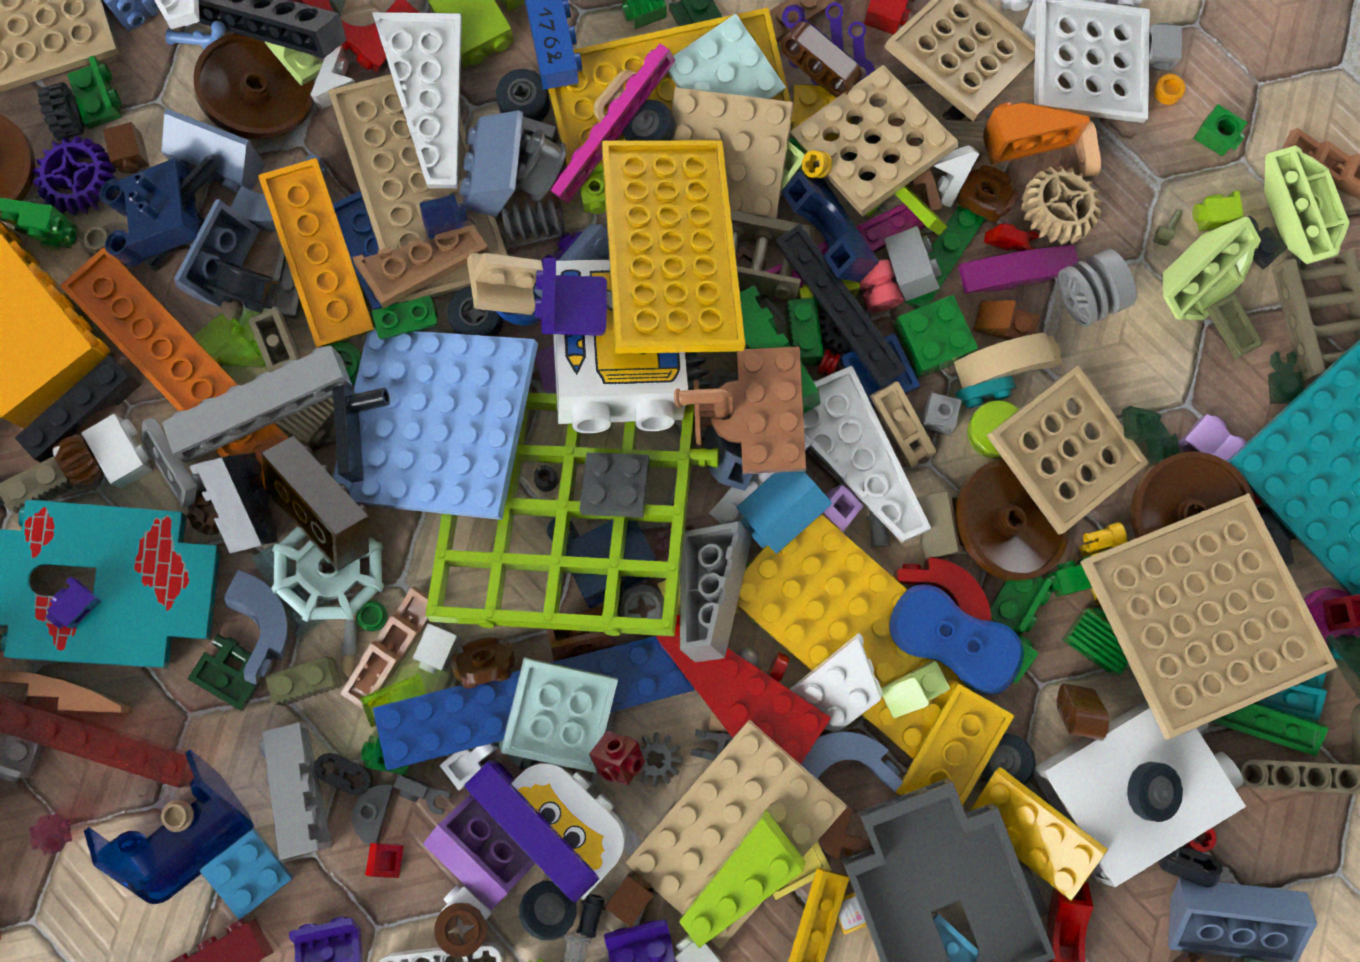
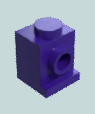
M70 577L66 581L70 587L59 590L50 600L52 605L47 609L49 613L46 615V618L60 629L63 626L75 629L101 602L79 580Z

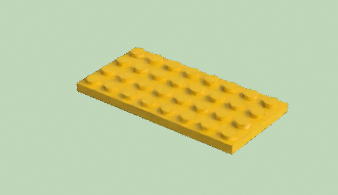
M766 7L737 14L786 87L784 91L772 99L791 102L769 8ZM733 15L573 49L574 53H580L583 71L578 72V84L548 89L560 141L566 144V166L568 167L571 163L573 153L588 140L594 125L600 122L594 114L595 101L620 72L629 70L638 73L644 65L647 54L651 50L656 49L659 43L668 48L674 56ZM668 73L665 74L647 100L652 99L662 102L672 113L674 89L677 86ZM627 81L623 85L624 90L626 89ZM610 103L606 104L604 107L605 114L608 113L607 111ZM792 112L791 124H792L793 122H795V117H794V113H793V112ZM623 133L620 134L616 141H625ZM603 159L599 162L597 166L603 165Z
M722 140L602 141L615 354L744 351L745 336Z
M822 514L777 554L767 545L745 568L737 606L810 671L858 633L863 637V648L867 659H871L874 667V677L879 681L881 688L932 660L937 662L950 690L929 700V706L893 718L883 697H881L880 701L862 714L867 721L909 758L913 759L957 682L969 688L947 665L934 659L907 654L895 644L890 635L889 622L896 603L907 589Z

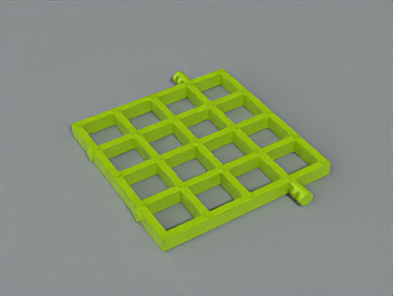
M528 393L502 520L498 519L493 552L452 550L458 515L442 514L425 616L430 622L477 624L484 628L510 626L604 632L611 636H619L620 633L675 636L691 465H699V467H706L708 465L718 468L720 459L719 448H712V450L702 447L700 449H693L695 431L694 404L685 406L679 451L636 450L638 435L636 421L625 422L622 449L580 447L581 432L575 431L572 423L568 424L565 446L524 445L529 410L557 411V394ZM587 452L649 455V467L677 469L674 506L645 504L644 518L581 515L579 510L580 501H573L577 465L585 464ZM522 462L563 463L558 500L517 498ZM514 515L556 517L551 555L509 553ZM571 518L614 520L609 559L566 556ZM628 521L672 523L668 562L624 559ZM450 566L491 569L485 609L443 607ZM506 570L549 572L543 612L501 610ZM564 573L607 575L603 616L559 613ZM622 576L666 578L662 619L617 617Z

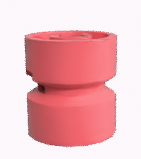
M880 260L859 283L860 290L865 291L862 298L867 308L866 310L870 314L887 311L900 305L905 300L898 283H894L896 276L891 260Z

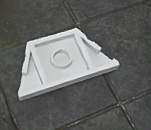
M860 633L855 635L790 688V690L831 717L824 729L834 733L841 731L881 700L883 695L879 681L874 677V667L871 659H867L863 648L864 640Z

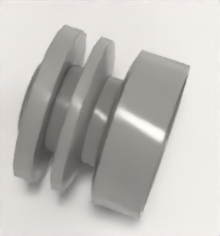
M1106 249L1087 258L1086 263L1080 261L1073 266L1059 271L1058 287L1062 300L1072 318L1081 326H1089L1095 323L1096 320L1100 321L1106 318L1108 313L1115 314L1135 305L1137 291L1134 278L1126 262L1115 250Z

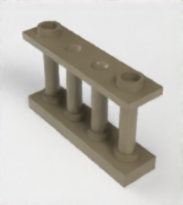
M730 210L735 254L739 239L756 243L751 269L737 266L739 289L746 290L754 285L760 294L775 296L782 300L796 299L801 279L792 277L793 268L785 257H783L780 275L762 270L767 246L777 247L775 240L799 223ZM801 224L808 235H810L811 226Z
M1347 249L1334 259L1336 264L1301 270L1297 266L1296 259L1283 261L1272 270L1301 382L1316 379L1325 371L1326 366L1332 365L1346 352L1341 351L1323 355L1319 349L1318 338L1354 332L1356 341L1360 339V262L1355 257L1353 249ZM1339 275L1343 292L1311 298L1305 296L1302 285L1303 281ZM1347 304L1351 320L1320 326L1313 324L1310 315L1311 309Z

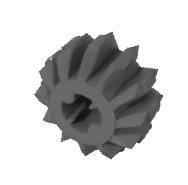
M655 732L653 735L654 744H650L648 737L643 735L641 738L646 747L643 749L640 746V750L645 760L642 769L646 773L641 777L640 782L644 784L649 775H653L652 784L654 787H657L659 783L658 775H662L666 784L670 783L671 781L666 771L669 770L675 775H678L680 772L677 768L671 766V762H683L682 757H671V753L678 751L680 746L677 744L668 750L666 746L671 741L669 735L666 736L663 744H659L660 735L658 732ZM655 750L657 754H664L665 760L661 761L664 765L661 768H657L656 765L649 766L647 758H651L648 756L651 751Z

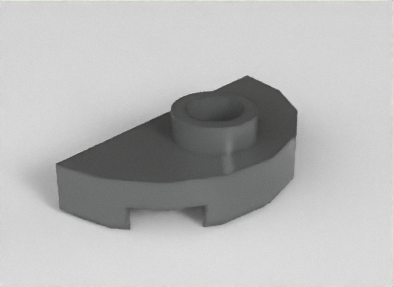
M380 784L367 789L366 792L359 796L353 807L352 822L355 832L368 845L370 843H378L394 785Z

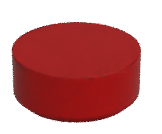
M778 651L771 662L767 674L780 682L788 667L789 656Z

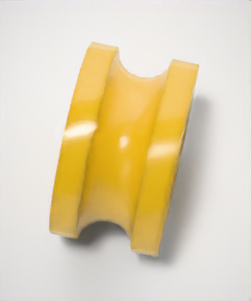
M812 150L804 155L802 170L806 176L824 178L831 171L832 159L827 152ZM820 161V166L814 168V162Z

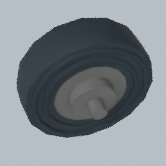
M650 99L644 102L622 133L625 141H670L675 131V120L668 107L660 101Z
M1004 733L981 773L985 781L989 782L994 772L1001 767L1023 785H1026L1034 775L1036 767L1035 754L1029 743L1017 735Z
M1150 761L1140 764L1132 772L1128 781L1127 796L1129 805L1134 813L1144 820L1164 822L1171 819L1178 812L1183 796L1182 782L1176 770L1165 763Z
M542 881L533 885L523 895L519 905V918L523 928L532 937L540 940H555L564 936L573 926L577 916V903L570 900L553 881Z

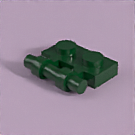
M217 634L212 641V645L220 649L218 654L214 657L204 652L189 675L188 680L236 709L244 711L260 683L256 685L245 681L243 670L252 653L239 646V642L232 637L227 639ZM231 656L244 663L239 671L226 664Z

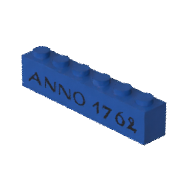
M525 0L543 90L578 84V72L583 71L580 53H574L572 45H576L577 40L574 26L568 27L567 19L571 18L568 0Z

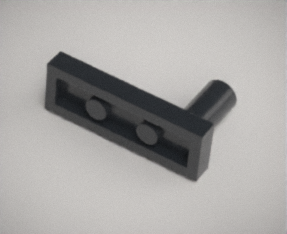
M345 385L333 387L338 474L351 483L363 481L359 412L388 406L390 404V396L385 387L355 394Z

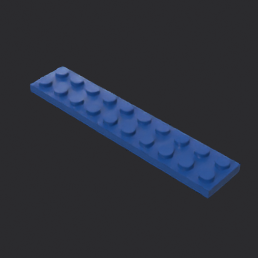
M657 636L551 662L552 664L616 677L618 682L610 713L695 690L657 640ZM521 670L512 672L510 678L504 681L494 680L479 684L477 687L470 689L460 685L373 707L386 771L503 741Z

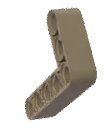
M1360 704L1354 707L1351 715L1353 765L1241 759L1234 762L1244 780V784L1240 787L1360 794ZM1247 766H1250L1253 771V778L1249 782L1244 776ZM1278 768H1281L1284 772V779L1281 783L1276 779ZM1310 770H1313L1315 773V781L1312 785L1307 778ZM1342 771L1347 778L1344 786L1339 781V775Z

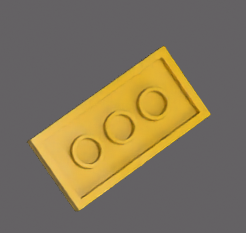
M957 682L903 776V783L896 790V793L904 795L949 778L953 781L963 806L1015 715Z
M1001 767L994 772L970 810L972 811L990 803L998 807L1017 858L1070 900L1077 895L1108 851L1101 843Z

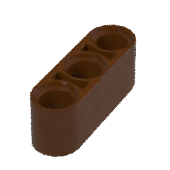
M798 22L780 42V49L785 57L834 97L838 98L845 92H847V95L862 76L860 66L807 22Z
M1062 683L1057 695V710L1070 735L1103 741L1108 732L1109 715L1095 689Z

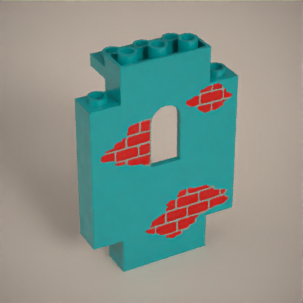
M25 500V507H21L18 515L19 526H22V529H0V628H8L7 632L3 633L1 639V650L5 651L4 657L24 660L169 669L172 638L211 640L221 549L217 545L184 543L187 516L183 512ZM59 565L96 568L93 594L101 602L75 629L65 626L60 629L46 618V615L49 613L47 609L52 605L50 600L53 596L36 594L30 586V576L39 566Z

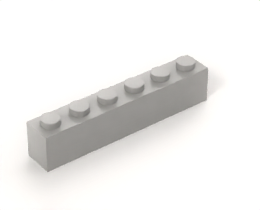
M329 345L327 347H319L313 350L310 355L299 360L288 361L283 367L273 372L262 373L255 380L244 385L233 386L226 393L216 398L205 399L194 408L176 412L172 415V418L163 421L162 424L172 454L187 463L332 397L333 387L345 385L348 388H352L353 386L341 355Z

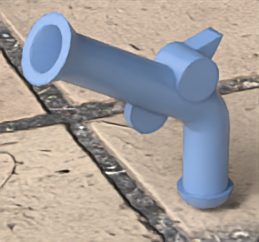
M215 21L211 25V34H205L198 30H195L193 33L178 32L168 28L165 38L170 46L175 43L202 45V48L205 49L213 41L223 37L226 27L221 21Z

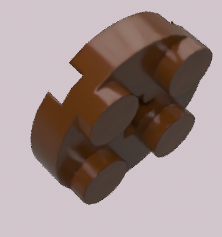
M981 165L980 169L969 172L958 193L957 202L962 208L969 209L989 221L996 222L1001 216L1010 212L1017 200L1018 194L1016 188L1013 191L1010 185L1011 179L1006 173L992 166ZM984 190H989L990 194L984 192Z
M492 637L468 642L462 646V653L457 656L455 652L451 657V666L455 678L461 681L464 688L469 689L477 687L479 684L494 680L504 681L510 678L512 675L511 668L515 664L512 645L505 641V645L498 643L497 638Z

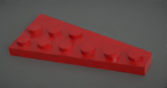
M679 614L676 616L675 636L657 635L656 637L732 738L748 720H751L801 765L830 721L831 717L728 647L725 658L694 662L680 650Z

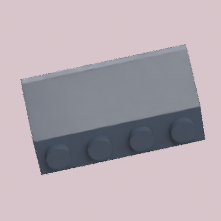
M1179 877L1170 900L1168 946L1170 950L1237 958H1256L1271 962H1298L1318 923L1307 892L1218 882L1213 887H1204Z

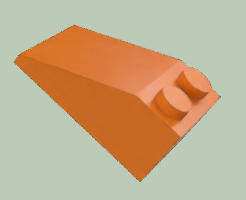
M1011 102L1000 104L993 110L983 130L984 143L991 165L1073 146L1090 123V119L1086 115L1024 102L1013 105Z

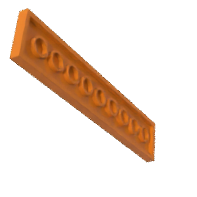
M105 246L60 285L71 299L178 411H187L194 408L201 401L208 398H216L226 393L231 387L238 385L122 262L106 251ZM273 423L216 449L221 457L256 453L257 460L261 464V476L266 490L262 452L289 437L276 423Z

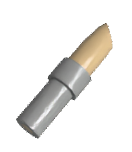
M345 620L344 643H342L341 652L343 655L342 673L348 679L354 672L355 655H357L358 644H356L357 621Z

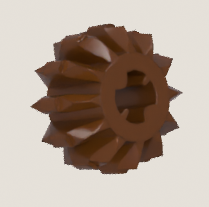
M78 434L71 437L68 436L54 446L53 455L55 456V461L65 477L75 487L80 489L86 485L89 486L102 477L103 470L82 436Z

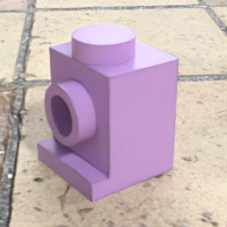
M840 485L831 488L826 494L833 504L822 515L843 532L864 505L857 499V496L850 488Z

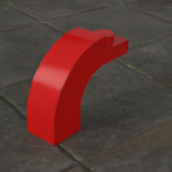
M929 557L924 561V570L921 569L920 564H902V569H897L894 572V578L900 584L931 585L940 588L966 614L980 620L991 621L990 607L983 589L974 577L960 566L943 559Z
M1088 882L1084 883L1072 900L1068 899L1056 888H1053L1048 911L1047 936L1056 958L1048 962H1086V931L1094 907Z

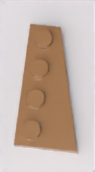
M472 224L436 234L435 238L423 242L418 239L408 242V246L393 250L388 247L377 250L378 254L368 257L359 255L352 258L384 309L467 265L470 253L483 254L489 253L487 244Z

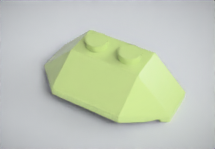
M1296 145L1268 153L1265 156L1264 194L1282 242L1288 247L1287 249L1306 264L1337 256L1350 222L1329 169L1313 157L1303 153Z
M1243 217L1202 234L1163 272V297L1176 319L1205 320L1209 316L1206 307L1230 295L1244 282L1253 261L1255 248L1258 249L1261 242L1249 217Z

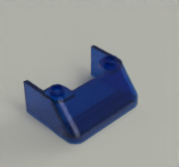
M191 749L185 752L194 776L190 783V789L193 796L197 799L190 804L194 811V819L186 830L172 832L163 825L149 837L138 831H126L112 841H108L90 827L84 830L93 866L149 904H160L169 900L202 873L199 870L254 827L250 814L220 773Z

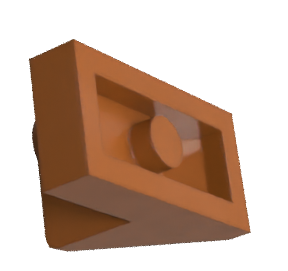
M1013 300L981 301L973 331L1007 340L1036 333L1040 315L1016 309V301Z

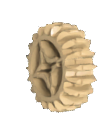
M1062 165L1055 170L1049 167L1044 172L1040 171L1033 177V180L1028 182L1021 199L1024 202L1020 210L1027 212L1024 220L1032 222L1030 230L1037 228L1040 231L1039 238L1047 235L1050 243L1058 239L1061 245L1068 241L1073 244L1079 239L1085 238L1090 233V230L1092 231L1096 227L1097 219L1102 212L1099 209L1102 201L1096 198L1099 190L1091 189L1092 181L1086 182L1083 180V173L1075 175L1073 167L1066 172ZM1043 191H1044L1045 194H1046V198H1045L1046 203H1044Z

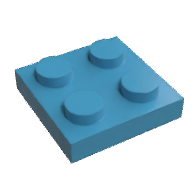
M254 827L199 870L239 920L293 878V875L281 860L279 861V858Z

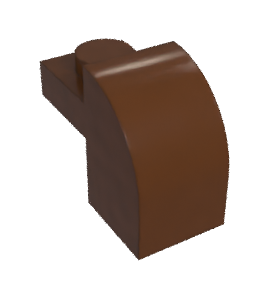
M847 807L817 841L823 851L838 860L842 847L846 848L845 854L849 856L871 849L869 840L846 834L852 809Z

